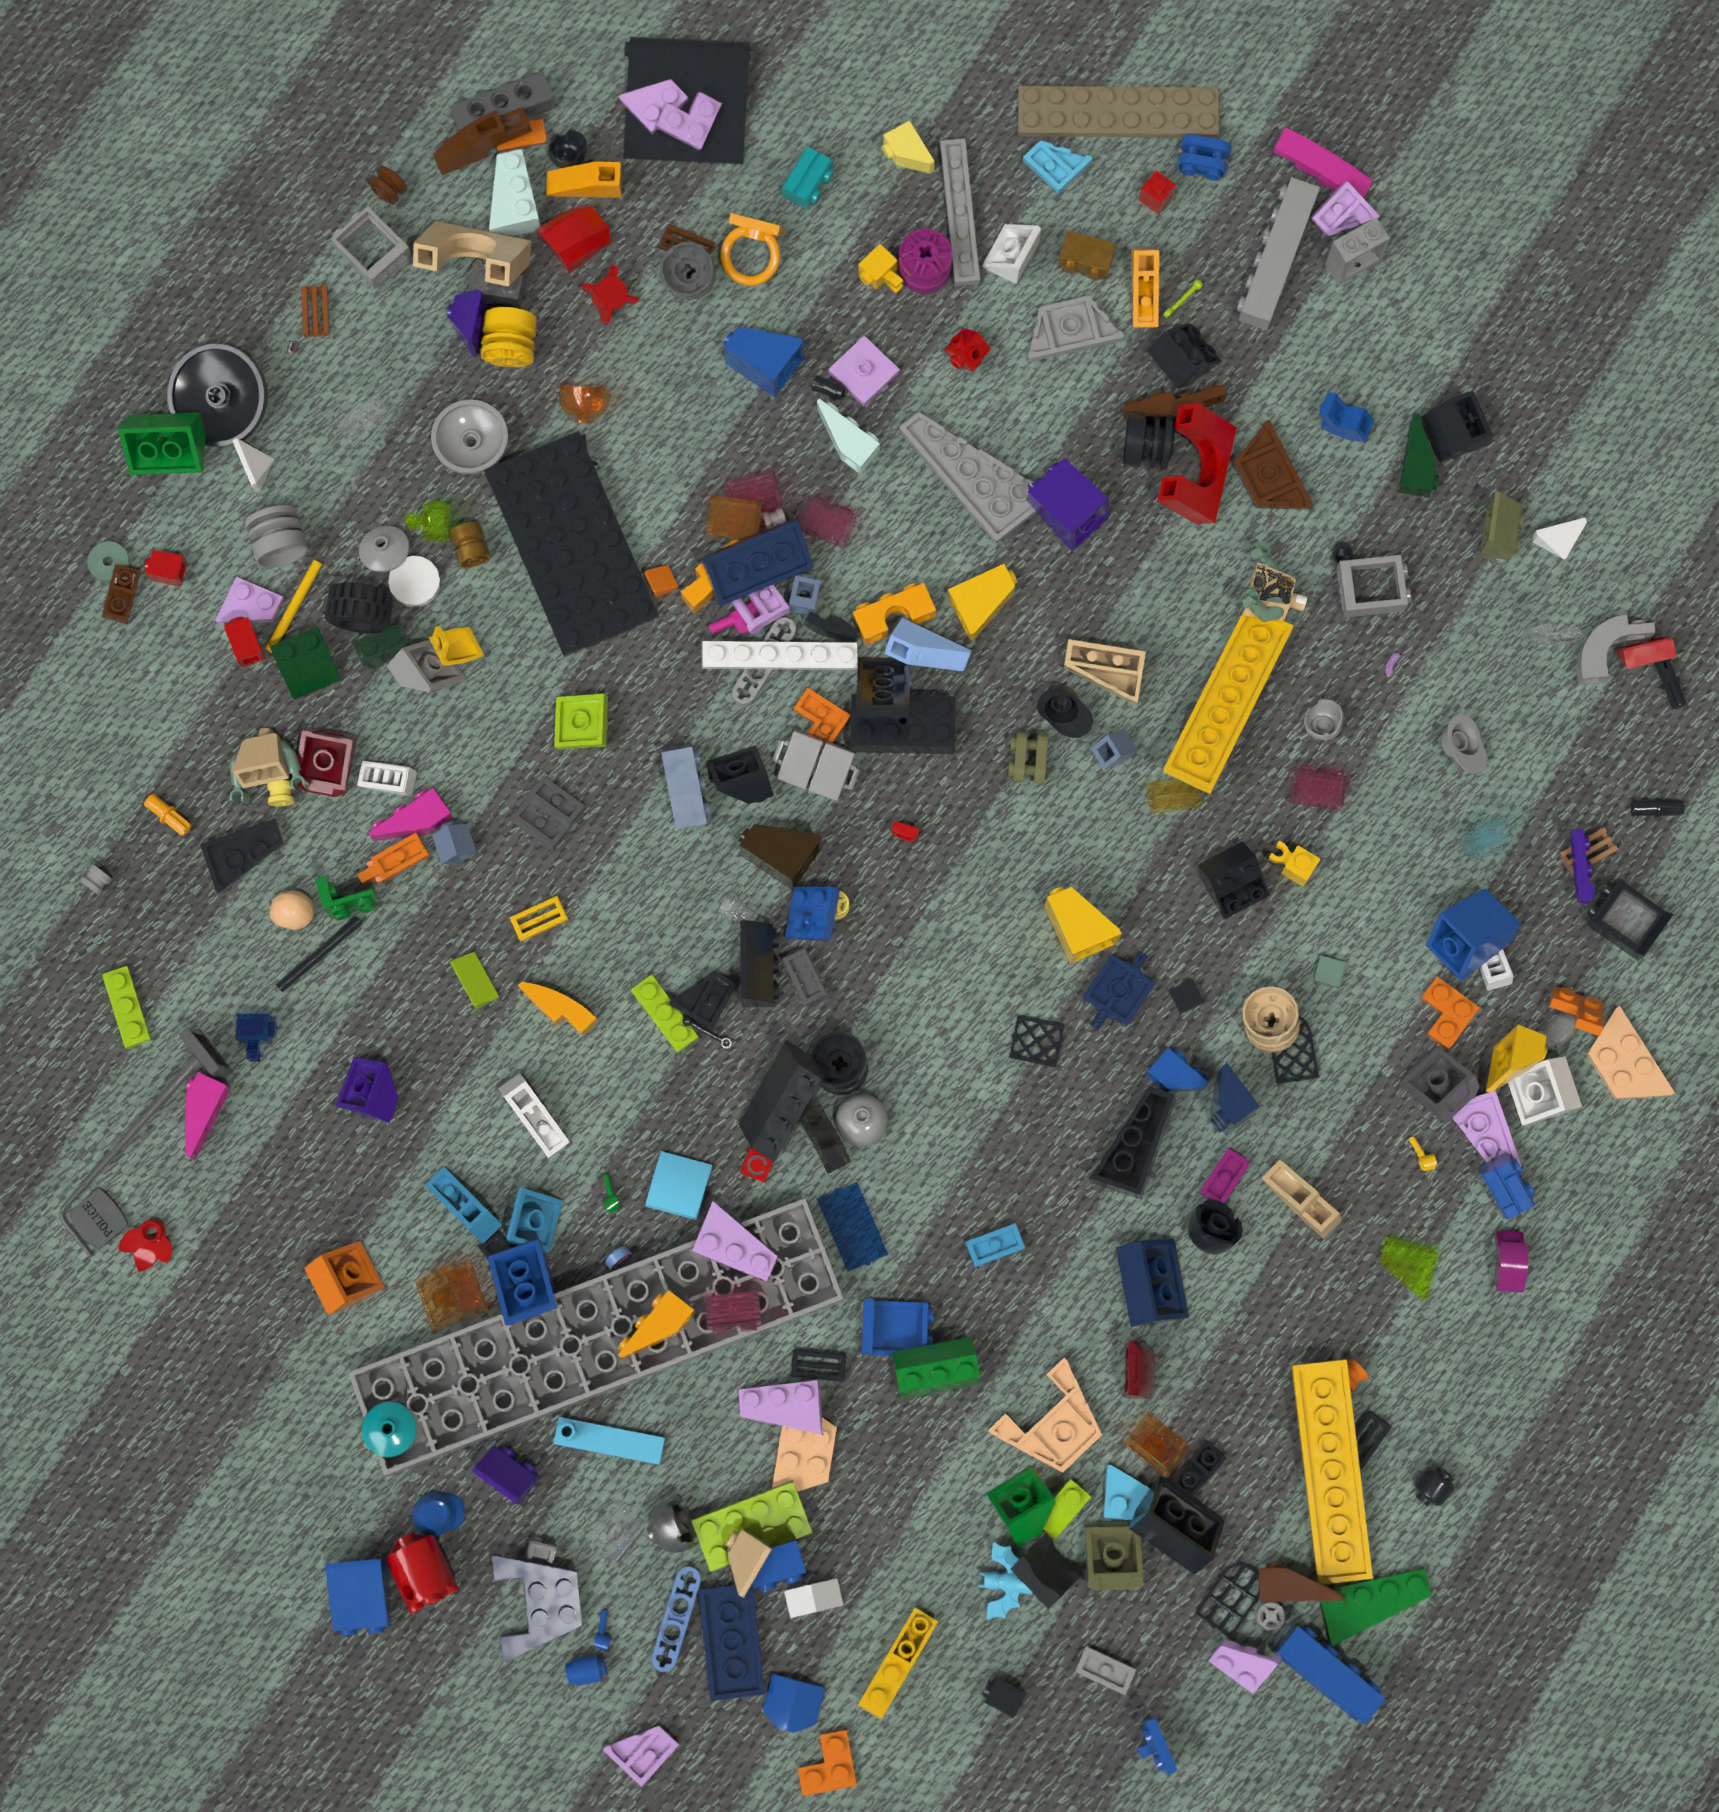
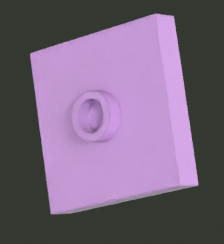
M863 336L828 369V373L837 382L841 381L842 385L846 386V390L859 403L865 406L900 373V369Z

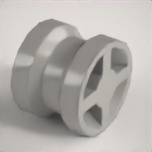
M782 507L776 508L775 512H762L766 530L786 522Z
M91 864L88 868L89 872L86 876H81L79 881L100 896L103 893L102 888L106 884H110L113 879Z
M1263 1603L1256 1611V1621L1263 1629L1276 1630L1284 1623V1610L1277 1603Z

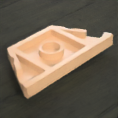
M1620 1006L1615 1008L1603 1027L1601 1035L1597 1037L1586 1054L1613 1098L1618 1100L1671 1096L1675 1092Z
M823 1417V1436L782 1426L772 1488L793 1480L797 1492L827 1483L837 1428Z

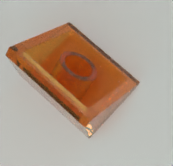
M711 495L707 536L743 540L762 532V502Z
M1147 1412L1122 1443L1125 1448L1165 1479L1171 1474L1190 1448L1185 1441L1149 1412Z

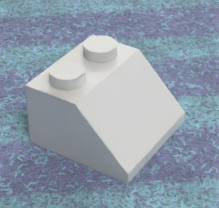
M1566 1057L1548 1059L1537 1063L1529 1071L1508 1082L1522 1126L1562 1115L1582 1107Z

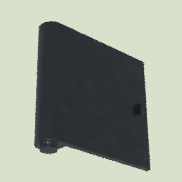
M630 37V42L625 41V57H629L627 93L671 79L689 99L680 108L681 111L688 114L698 92L721 103V106L700 150L659 129L652 134L626 107L623 159L743 164L748 69L750 67L751 51L750 42Z

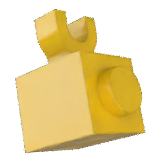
M881 244L858 264V276L866 286L872 285L877 290L885 282L895 294L903 288V279L895 274L898 270V260Z
M1279 841L1276 848L1280 849L1283 855L1277 857L1271 853L1268 860L1285 865L1281 874L1304 887L1320 858L1300 846H1297L1292 853L1284 843Z

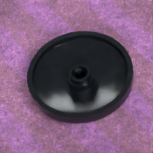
M207 344L191 350L177 363L169 379L167 400L170 414L200 412L206 434V446L228 447L234 445L232 440L237 438L243 441L258 428L266 411L268 392L260 367L247 353L229 345Z

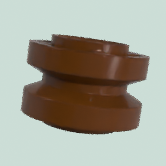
M381 165L376 170L378 177L371 176L367 182L380 199L395 205L399 200L397 194L404 195L408 188L396 172Z

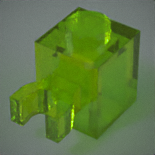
M432 501L431 504H424L423 515L406 514L405 524L409 530L422 529L425 541L451 542L449 532L452 529L453 512L451 506L447 505V503Z

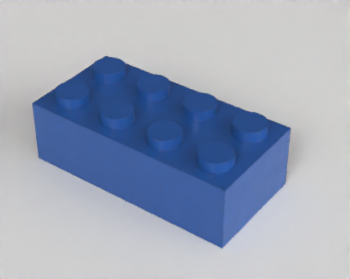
M1291 1626L1272 1650V1653L1282 1657L1281 1660L1353 1720L1359 1724L1366 1725L1386 1699L1380 1694L1383 1689L1372 1680L1360 1678L1358 1675L1361 1671L1350 1662L1344 1661L1342 1663L1337 1659L1339 1653L1331 1646L1323 1643L1320 1645L1315 1641L1317 1635L1306 1626Z

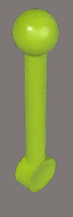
M1195 280L1193 286L1171 308L1167 309L1163 316L1168 319L1195 290L1202 288V281Z

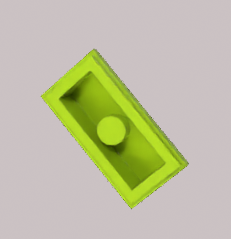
M475 952L450 962L476 1010L499 998Z

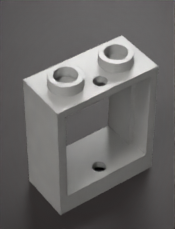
M368 206L364 210L357 211L352 216L351 221L346 226L338 228L330 239L334 249L374 289L379 287L412 257L409 247ZM369 225H372L393 248L367 270L345 247Z
M1375 218L1333 241L1325 265L1336 283L1340 285L1381 262L1390 238L1379 220ZM1356 263L1360 264L1359 268L1355 267Z
M1401 555L1339 561L1336 570L1343 618L1403 612L1408 603H1411L1410 588H1406L1404 579L1408 576L1407 565L1402 563ZM1393 567L1398 599L1356 603L1351 571Z

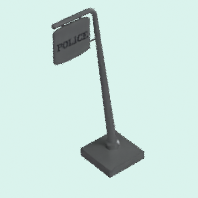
M186 1027L179 1033L192 1054L188 1058V1063L60 1208L59 1218L62 1224L89 1258L93 1253L87 1245L90 1244L93 1248L99 1250L127 1227L128 1223L120 1209L104 1191L97 1189L93 1192L88 1185L195 1069L199 1070L203 1067L211 1075L224 1079L233 1073V1070L200 1031ZM87 1187L92 1194L69 1213V1217L73 1222L70 1225L65 1218V1210ZM75 1226V1227L77 1228V1230L79 1231V1233H80V1234L84 1237V1239L87 1241L86 1244L83 1242V1240L80 1238V1236L76 1233V1231H75L72 1227Z

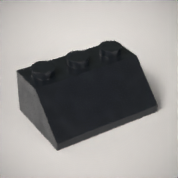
M740 920L742 1007H774V1000H779V984H774V974H779V958H774V948H779V932H774L772 924Z
M1160 1475L1136 1508L1129 1529L1195 1575L1214 1559L1225 1521Z

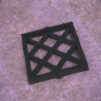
M1017 1016L1009 1058L1056 1068L1059 1050L1062 1046L1061 1040L1064 1025ZM1025 1021L1033 1022V1023H1037V1024L1034 1025L1033 1027L1029 1028V1026L1027 1025V1023H1026ZM1022 1023L1027 1031L1018 1035V1025ZM1044 1025L1053 1026L1055 1028L1048 1032ZM1040 1026L1045 1034L1037 1039L1032 1031ZM1058 1030L1060 1032L1059 1040L1055 1043L1051 1034ZM1030 1034L1034 1042L1026 1046L1021 1038ZM1047 1037L1052 1045L1044 1050L1040 1041ZM1016 1041H1019L1023 1049L1015 1053L1014 1045ZM1037 1044L1041 1053L1033 1057L1029 1048ZM1055 1048L1056 1056L1054 1060H1051L1047 1052ZM1026 1051L1030 1058L1021 1057L1019 1055ZM1044 1055L1048 1062L1036 1059Z

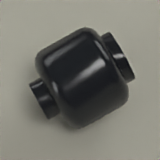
M1439 1465L1436 1468L1427 1467L1414 1482V1487L1418 1491L1416 1497L1427 1507L1431 1503L1435 1506H1442L1455 1490V1486L1452 1483L1455 1479Z

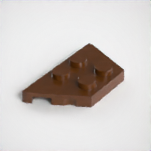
M1270 420L1266 421L1256 436L1247 444V447L1234 460L1233 465L1255 508L1309 510L1313 507V503Z

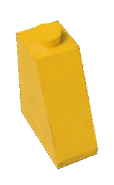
M1005 564L948 589V598L970 641L979 635L1015 592L1016 577L1011 569L1007 570Z

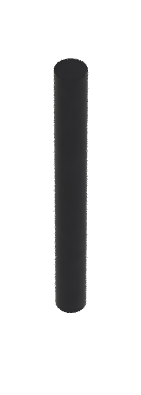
M356 916L279 981L276 984L279 990L283 993L363 923Z

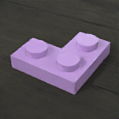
M701 92L697 93L688 114L666 103L654 127L700 150L720 109L721 103Z

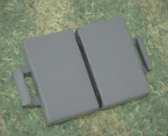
M794 730L790 741L779 740L772 759L781 765L777 775L778 780L806 789L811 776L813 778L810 780L811 784L808 790L838 801L842 788H854L860 769L851 764L855 751L826 741L824 748H822V753H819L824 745V740L798 730ZM783 745H786L788 748L784 759H778ZM849 769H851L854 773L848 785L844 782Z

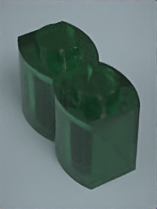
M393 625L385 628L378 635H369L361 638L354 644V647L363 667L366 670H372L383 666L389 659L392 660L401 648L411 644L403 626Z

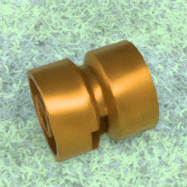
M480 522L463 523L450 530L449 534L453 547L458 548L456 557L459 567L472 568L482 565L491 559L487 543L482 542L485 539V535Z

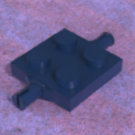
M1139 951L1132 963L1122 961L1111 954L1082 997L1083 1000L1094 1006L1098 1011L1090 1023L1094 1027L1100 1019L1095 1027L1096 1030H1100L1107 1018L1113 1019L1127 1027L1156 983L1146 977L1140 970L1148 958L1144 954L1139 961L1143 952Z

